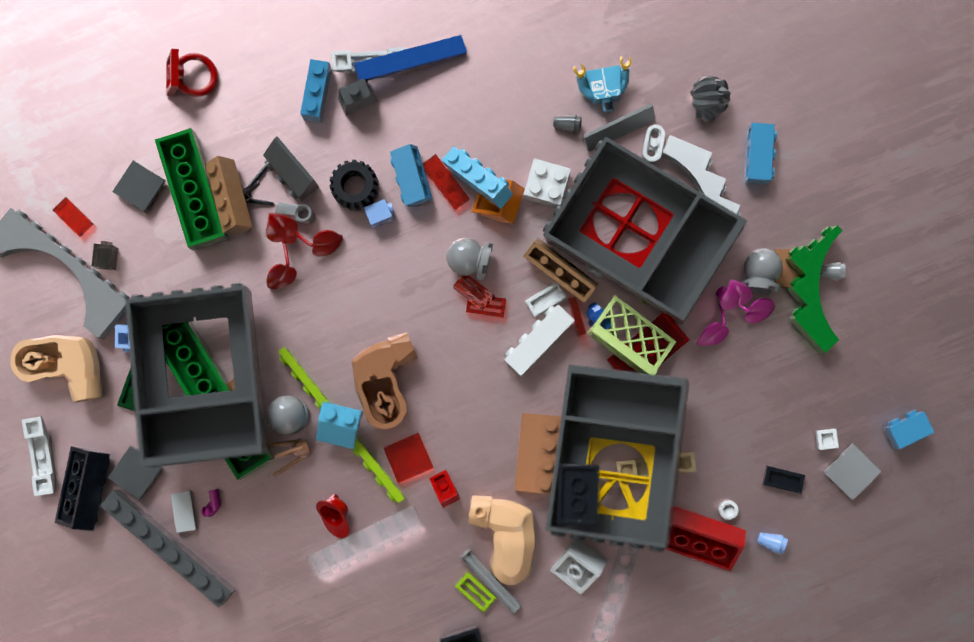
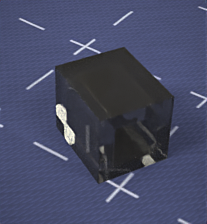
M108 241L94 244L91 266L96 269L116 270L118 248Z

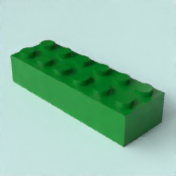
M192 128L155 139L187 247L195 251L229 240L228 234L222 231L197 134Z

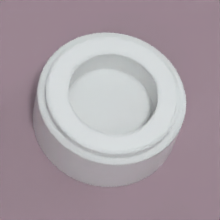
M730 500L721 502L718 507L719 515L726 520H733L739 512L737 504Z

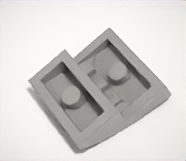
M853 443L839 455L837 460L824 470V473L852 500L881 472Z

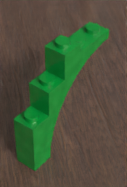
M838 225L827 226L821 231L820 234L822 236L818 240L813 239L807 247L805 245L795 246L788 252L789 256L785 259L799 275L789 283L791 286L787 290L801 305L792 311L789 321L819 353H826L839 341L824 316L819 294L820 271L825 255L833 241L843 231Z

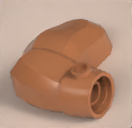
M407 332L388 337V340L368 347L352 359L355 390L363 407L367 422L374 428L384 430L393 428L402 422L407 413V403L398 389L394 373L398 366L403 367L418 358Z

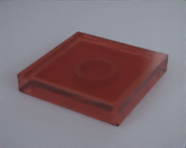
M419 432L383 448L398 483L434 468Z

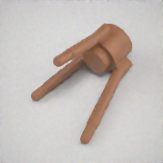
M299 438L268 444V447L293 445L292 449L276 454L274 458L292 453L295 454V457L299 456L273 473V477L283 473L301 460L308 458L307 455L311 454L307 439L302 440Z

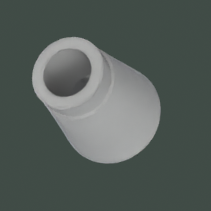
M836 262L822 265L820 277L838 281L845 279V264Z

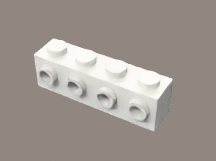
M559 305L555 308L551 306L544 313L546 317L542 321L538 319L532 325L533 331L529 335L525 333L518 340L520 344L515 349L511 347L504 354L506 356L504 361L520 377L575 321Z

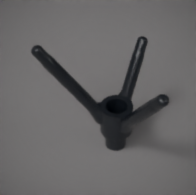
M266 164L247 187L243 189L246 203L274 205V202L253 199L251 192L260 185V182L256 183V181L268 168Z

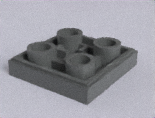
M133 160L112 192L146 213L166 180Z
M130 446L108 478L138 500H141L163 467H140L139 450L134 446Z

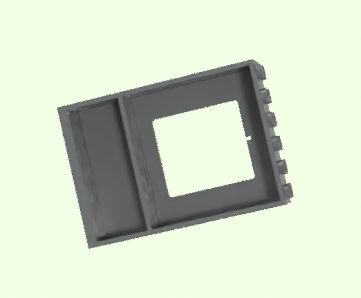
M242 283L231 284L230 288L212 286L211 290L203 291V288H193L191 292L183 293V290L171 291L169 295H163V293L158 292L152 293L151 297L133 295L131 299H125L140 467L152 468L267 454L251 291L246 286H243ZM194 317H196V321L228 318L235 389L170 398L163 325L192 322Z

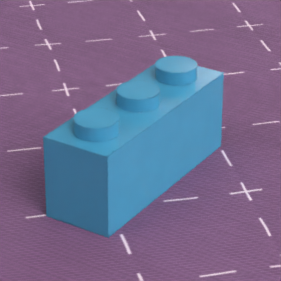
M310 59L300 112L303 120L322 123L332 71L329 62Z
M751 123L749 125L745 183L768 184L771 179H774L775 168L772 167V162L776 157V149H773V144L777 139V130H774L775 124Z
M408 144L390 151V161L393 168H395V179L400 186L401 200L405 206L415 207L433 200L418 146Z

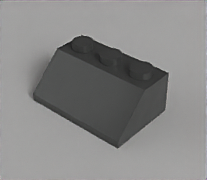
M278 136L275 137L263 154L266 159L264 163L271 171L275 169L278 173L276 177L282 185L287 184L291 188L288 192L294 199L299 198L303 201L317 190L319 186Z

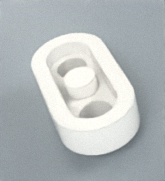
M660 125L650 126L645 134L642 157L650 163L657 162L662 155L665 131ZM652 133H656L658 138H653ZM653 151L655 156H649L648 152Z

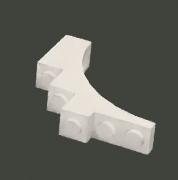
M670 135L661 157L681 169L694 183L700 193L740 216L741 212L738 211L739 204L719 196H723L727 185H724L726 178L705 170H709L713 159H710L712 152Z

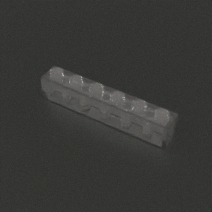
M412 505L306 558L315 577L325 579L333 575L332 571L337 568L341 571L350 567V562L355 559L360 562L368 558L367 554L372 551L379 553L385 550V545L390 542L395 545L403 541V536L407 534L413 536L420 533V528L424 525L415 506Z

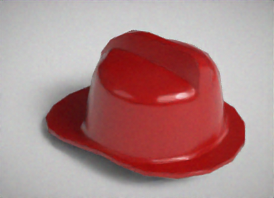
M336 494L326 501H319L316 504V510L327 530L337 538H346L350 531L346 521L348 514L347 505Z

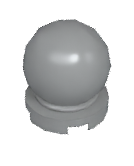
M460 238L448 248L446 254L447 263L459 275L469 276L475 273L478 280L484 281L493 244L485 242V245L481 247L477 241L471 238Z
M767 248L751 252L744 263V273L747 279H742L741 283L752 288L754 293L771 294V291H774L775 294H779L780 285L775 281L780 278L783 270L780 256L774 250Z
M280 396L273 400L268 407V423L278 433L295 434L303 430L308 423V407L304 401L297 397Z

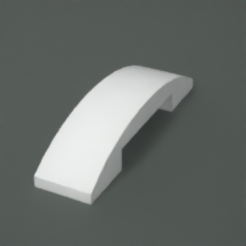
M406 47L388 48L387 51L358 53L334 51L331 52L332 68L335 72L356 73L354 63L405 50Z
M43 417L23 419L24 438L28 439L34 475L31 477L34 496L55 493L53 455Z

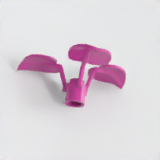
M731 280L729 286H722L716 291V296L720 301L718 306L721 311L722 323L714 322L702 332L696 343L699 346H712L721 343L727 337L729 329L725 327L724 309L731 310L740 306L745 312H748L745 315L747 322L758 323L768 318L776 306L771 299L761 298L753 302L750 308H746L744 304L749 302L752 297L751 289L743 283Z

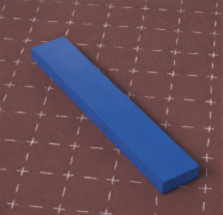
M462 35L356 62L354 63V68L358 80L365 79L368 81L465 55L467 50Z

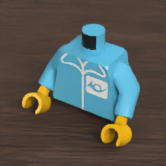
M630 56L627 63H623V57H620L621 68L620 65L586 71L585 66L581 64L582 69L580 72H577L576 67H573V72L578 75L576 79L579 91L588 100H592L593 104L602 103L605 113L614 111L613 101L619 100L620 96L625 93L629 83L630 69L628 67L632 63Z

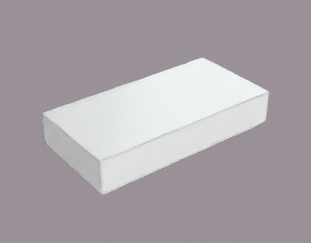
M555 282L525 300V303L535 318L547 311L551 306H555L567 299V296L559 283Z
M186 491L171 494L176 533L197 529L192 492Z

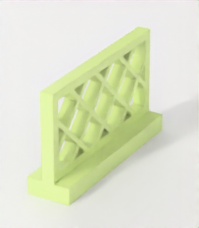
M616 295L586 333L638 373L656 375L657 369L676 343L674 339ZM615 302L621 306L622 314L613 315L612 306ZM633 315L636 317L638 325L629 327L627 316ZM623 317L625 327L615 328L614 318ZM610 318L612 329L605 330L600 326V323L603 319ZM642 327L652 329L653 337L644 338ZM638 328L640 339L631 340L629 329ZM625 330L627 341L617 339L616 331ZM663 338L669 342L666 349L659 350L657 339ZM654 340L655 351L646 352L645 341ZM641 341L642 352L636 353L632 349V343ZM656 353L657 362L654 366L648 362L647 354Z

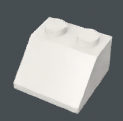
M574 539L550 571L579 594H582L600 576L608 560L583 540Z

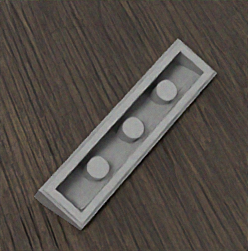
M648 104L584 134L582 141L587 151L594 150L599 140L603 141L605 136L614 141L654 122L653 105Z

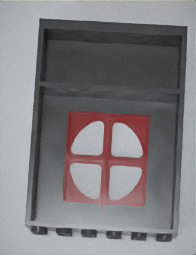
M605 136L604 140H599L594 150L596 152L593 157L589 156L584 164L586 168L583 173L579 172L574 180L576 184L572 190L568 189L563 197L565 201L562 206L558 205L555 209L553 220L551 222L548 221L544 226L543 235L545 240L683 325L742 232L747 220ZM619 193L636 196L635 203L625 217L605 207L602 204L603 200L608 196ZM644 202L651 206L657 217L658 230L654 235L632 223L634 215ZM598 211L619 223V228L607 244L601 241L594 228L593 218ZM627 229L649 241L647 248L635 253L616 251L615 245Z

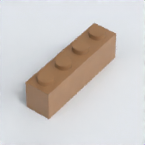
M216 156L207 162L205 167L223 233L240 236L253 227L234 159Z
M539 238L533 242L523 256L584 303L598 286L596 281Z

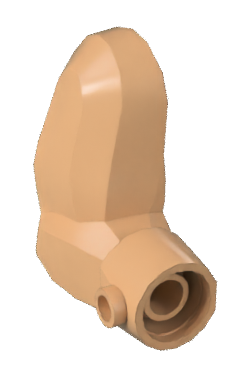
M55 335L22 340L14 346L10 356V366L13 373L21 381L33 382L47 377H65L69 381L67 385L73 402L88 401L102 397L99 361L96 349L90 339Z
M473 495L468 524L484 529L489 527L494 531V548L489 563L491 573L499 582L506 585H516L525 581L532 570V559L535 549V529L532 510L521 503L511 500Z

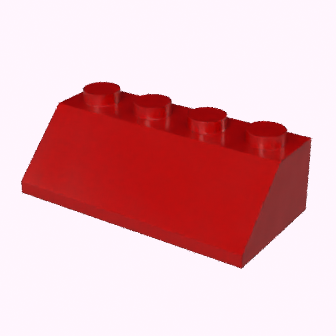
M674 506L669 548L664 549L731 572L745 548L746 530Z

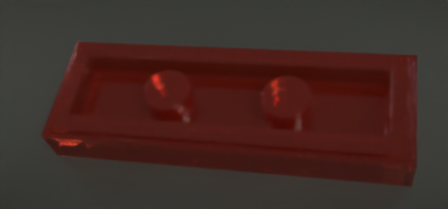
M436 154L423 163L426 174L454 210H457L470 200L469 196Z

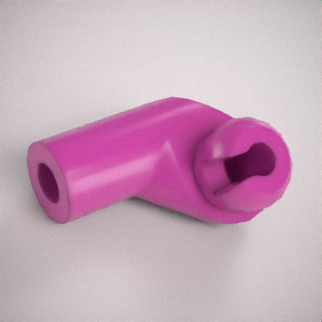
M218 489L209 491L210 502L201 510L204 517L214 516L221 507Z

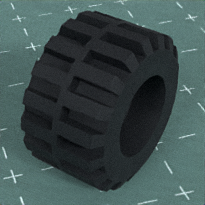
M347 160L344 161V165L341 166L339 164L337 166L338 169L333 170V177H330L329 181L331 184L329 186L338 204L351 211L353 209L359 211L362 207H366L370 203L373 204L374 198H377V191L379 190L378 179L374 170L368 164L366 165L363 161L357 162L352 160V162H348ZM353 176H359L365 180L363 191L356 195H350L344 191L345 182Z

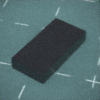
M766 466L762 485L801 494L805 475Z

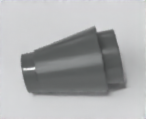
M577 114L554 116L553 127L572 133L580 132L582 117L577 116Z

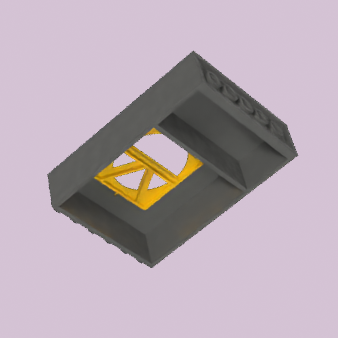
M577 365L568 366L546 530L551 531V535L566 537V533L571 534L570 538L585 540V536H588L590 541L604 543L605 539L610 540V544L624 546V542L630 543V547L644 549V545L650 546V550L664 552V548H669L690 385L687 379ZM612 444H626L641 453L646 461L649 477L600 470L599 478L609 480L599 491L598 526L557 524L559 464L591 465L595 456L603 448ZM617 481L628 504L627 509L613 510L601 504ZM627 482L647 485L644 495L638 502H635Z

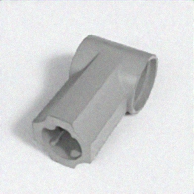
M278 202L275 208V214L291 217L296 222L305 225L311 224L315 219L314 211L307 205ZM304 211H309L308 217L301 219V214Z

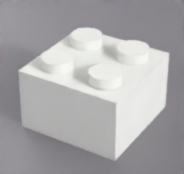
M534 158L523 199L557 208L561 204L571 169Z

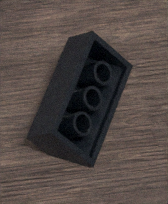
M71 446L54 523L70 529L94 531L98 521V509L102 502L101 494L106 483V471L110 464V454Z

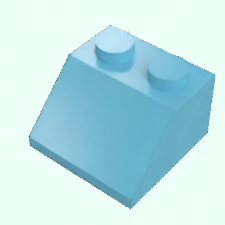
M323 402L318 418L316 440L354 449L364 411Z

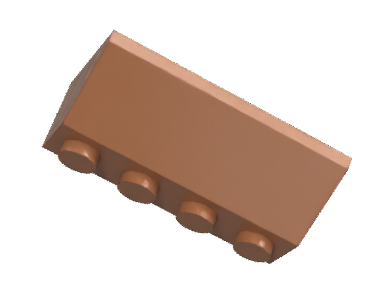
M522 413L515 480L516 491L551 495L561 416Z

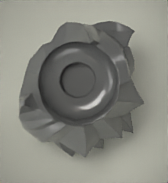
M703 76L693 84L694 88L690 91V94L693 97L691 105L696 108V118H702L708 122L710 118L714 120L716 116H719L728 108L731 93L728 91L726 80L719 79L716 76Z

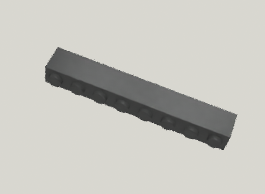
M113 490L100 505L216 606L224 605L236 589L121 490Z

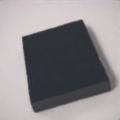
M559 464L557 524L598 526L600 465Z

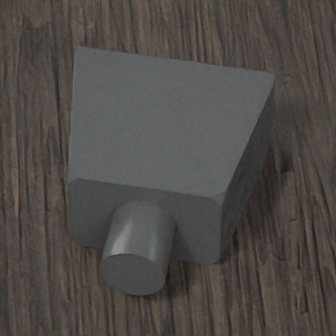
M365 79L344 86L338 92V100L345 116L378 102L371 84Z

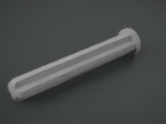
M471 548L466 550L459 559L464 560L512 613L517 612L521 604L470 551Z

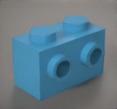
M912 410L905 414V418L901 420L899 418L893 419L888 422L889 426L883 428L893 449H901L935 433L924 411L917 412Z

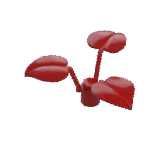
M269 213L266 236L271 242H281L283 244L286 264H276L270 269L266 279L267 287L269 289L284 288L292 284L296 279V269L289 267L287 244H293L297 237L309 247H313V255L324 257L337 250L343 240V236L333 230H323L317 233L313 238V243H310L297 232L298 224L293 218L282 214Z

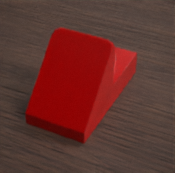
M447 470L429 478L443 508L460 500L459 493Z

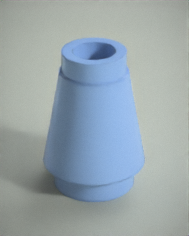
M760 532L757 544L776 554H784L788 539L783 538V535Z

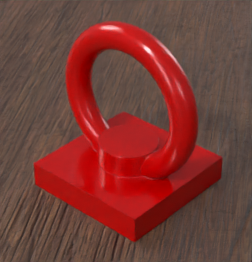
M171 48L166 59V96L174 97L177 89L192 97H202L212 92L218 81L217 68L212 60L200 53H187L179 58V49ZM197 60L208 67L211 77L206 87L191 89L183 83L184 64L186 62Z

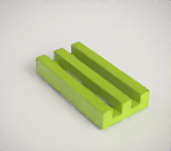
M468 571L455 585L483 613L497 598ZM469 578L491 599L487 600L466 579ZM465 584L486 605L483 607L461 585Z

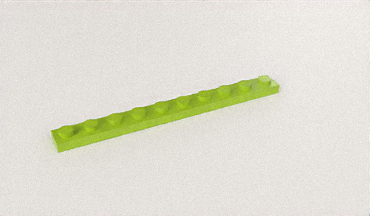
M283 347L278 351L281 355L279 359L285 366L289 365L293 370L291 372L292 376L297 381L301 380L305 385L303 387L304 391L309 396H314L317 400L314 403L321 411L322 403H330V401L286 347ZM357 437L355 448L351 450L357 457L360 455L364 459L363 465L369 472L372 470L376 474L375 480L381 487L385 486L389 491L387 492L388 497L393 502L397 501L400 503L406 497Z

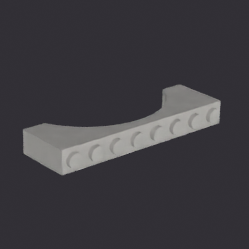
M10 208L0 220V257L4 258L18 252L36 251L51 254L64 262L77 277L84 293L86 304L84 327L96 337L105 339L125 315V299H130V297L123 291L118 292L115 290L114 287L116 285L108 279L104 281L100 278L101 273L93 267L89 269L85 266L87 262L78 255L74 257L70 254L72 250L64 244L60 246L56 242L57 238L49 232L47 234L42 231L43 227L34 220L33 222L27 219L28 215L21 209L16 211Z

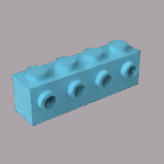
M453 146L441 160L451 173L500 209L512 197L513 193L508 188L509 183L502 177L497 178L490 168H483V164L476 158L472 160L464 149L458 150Z

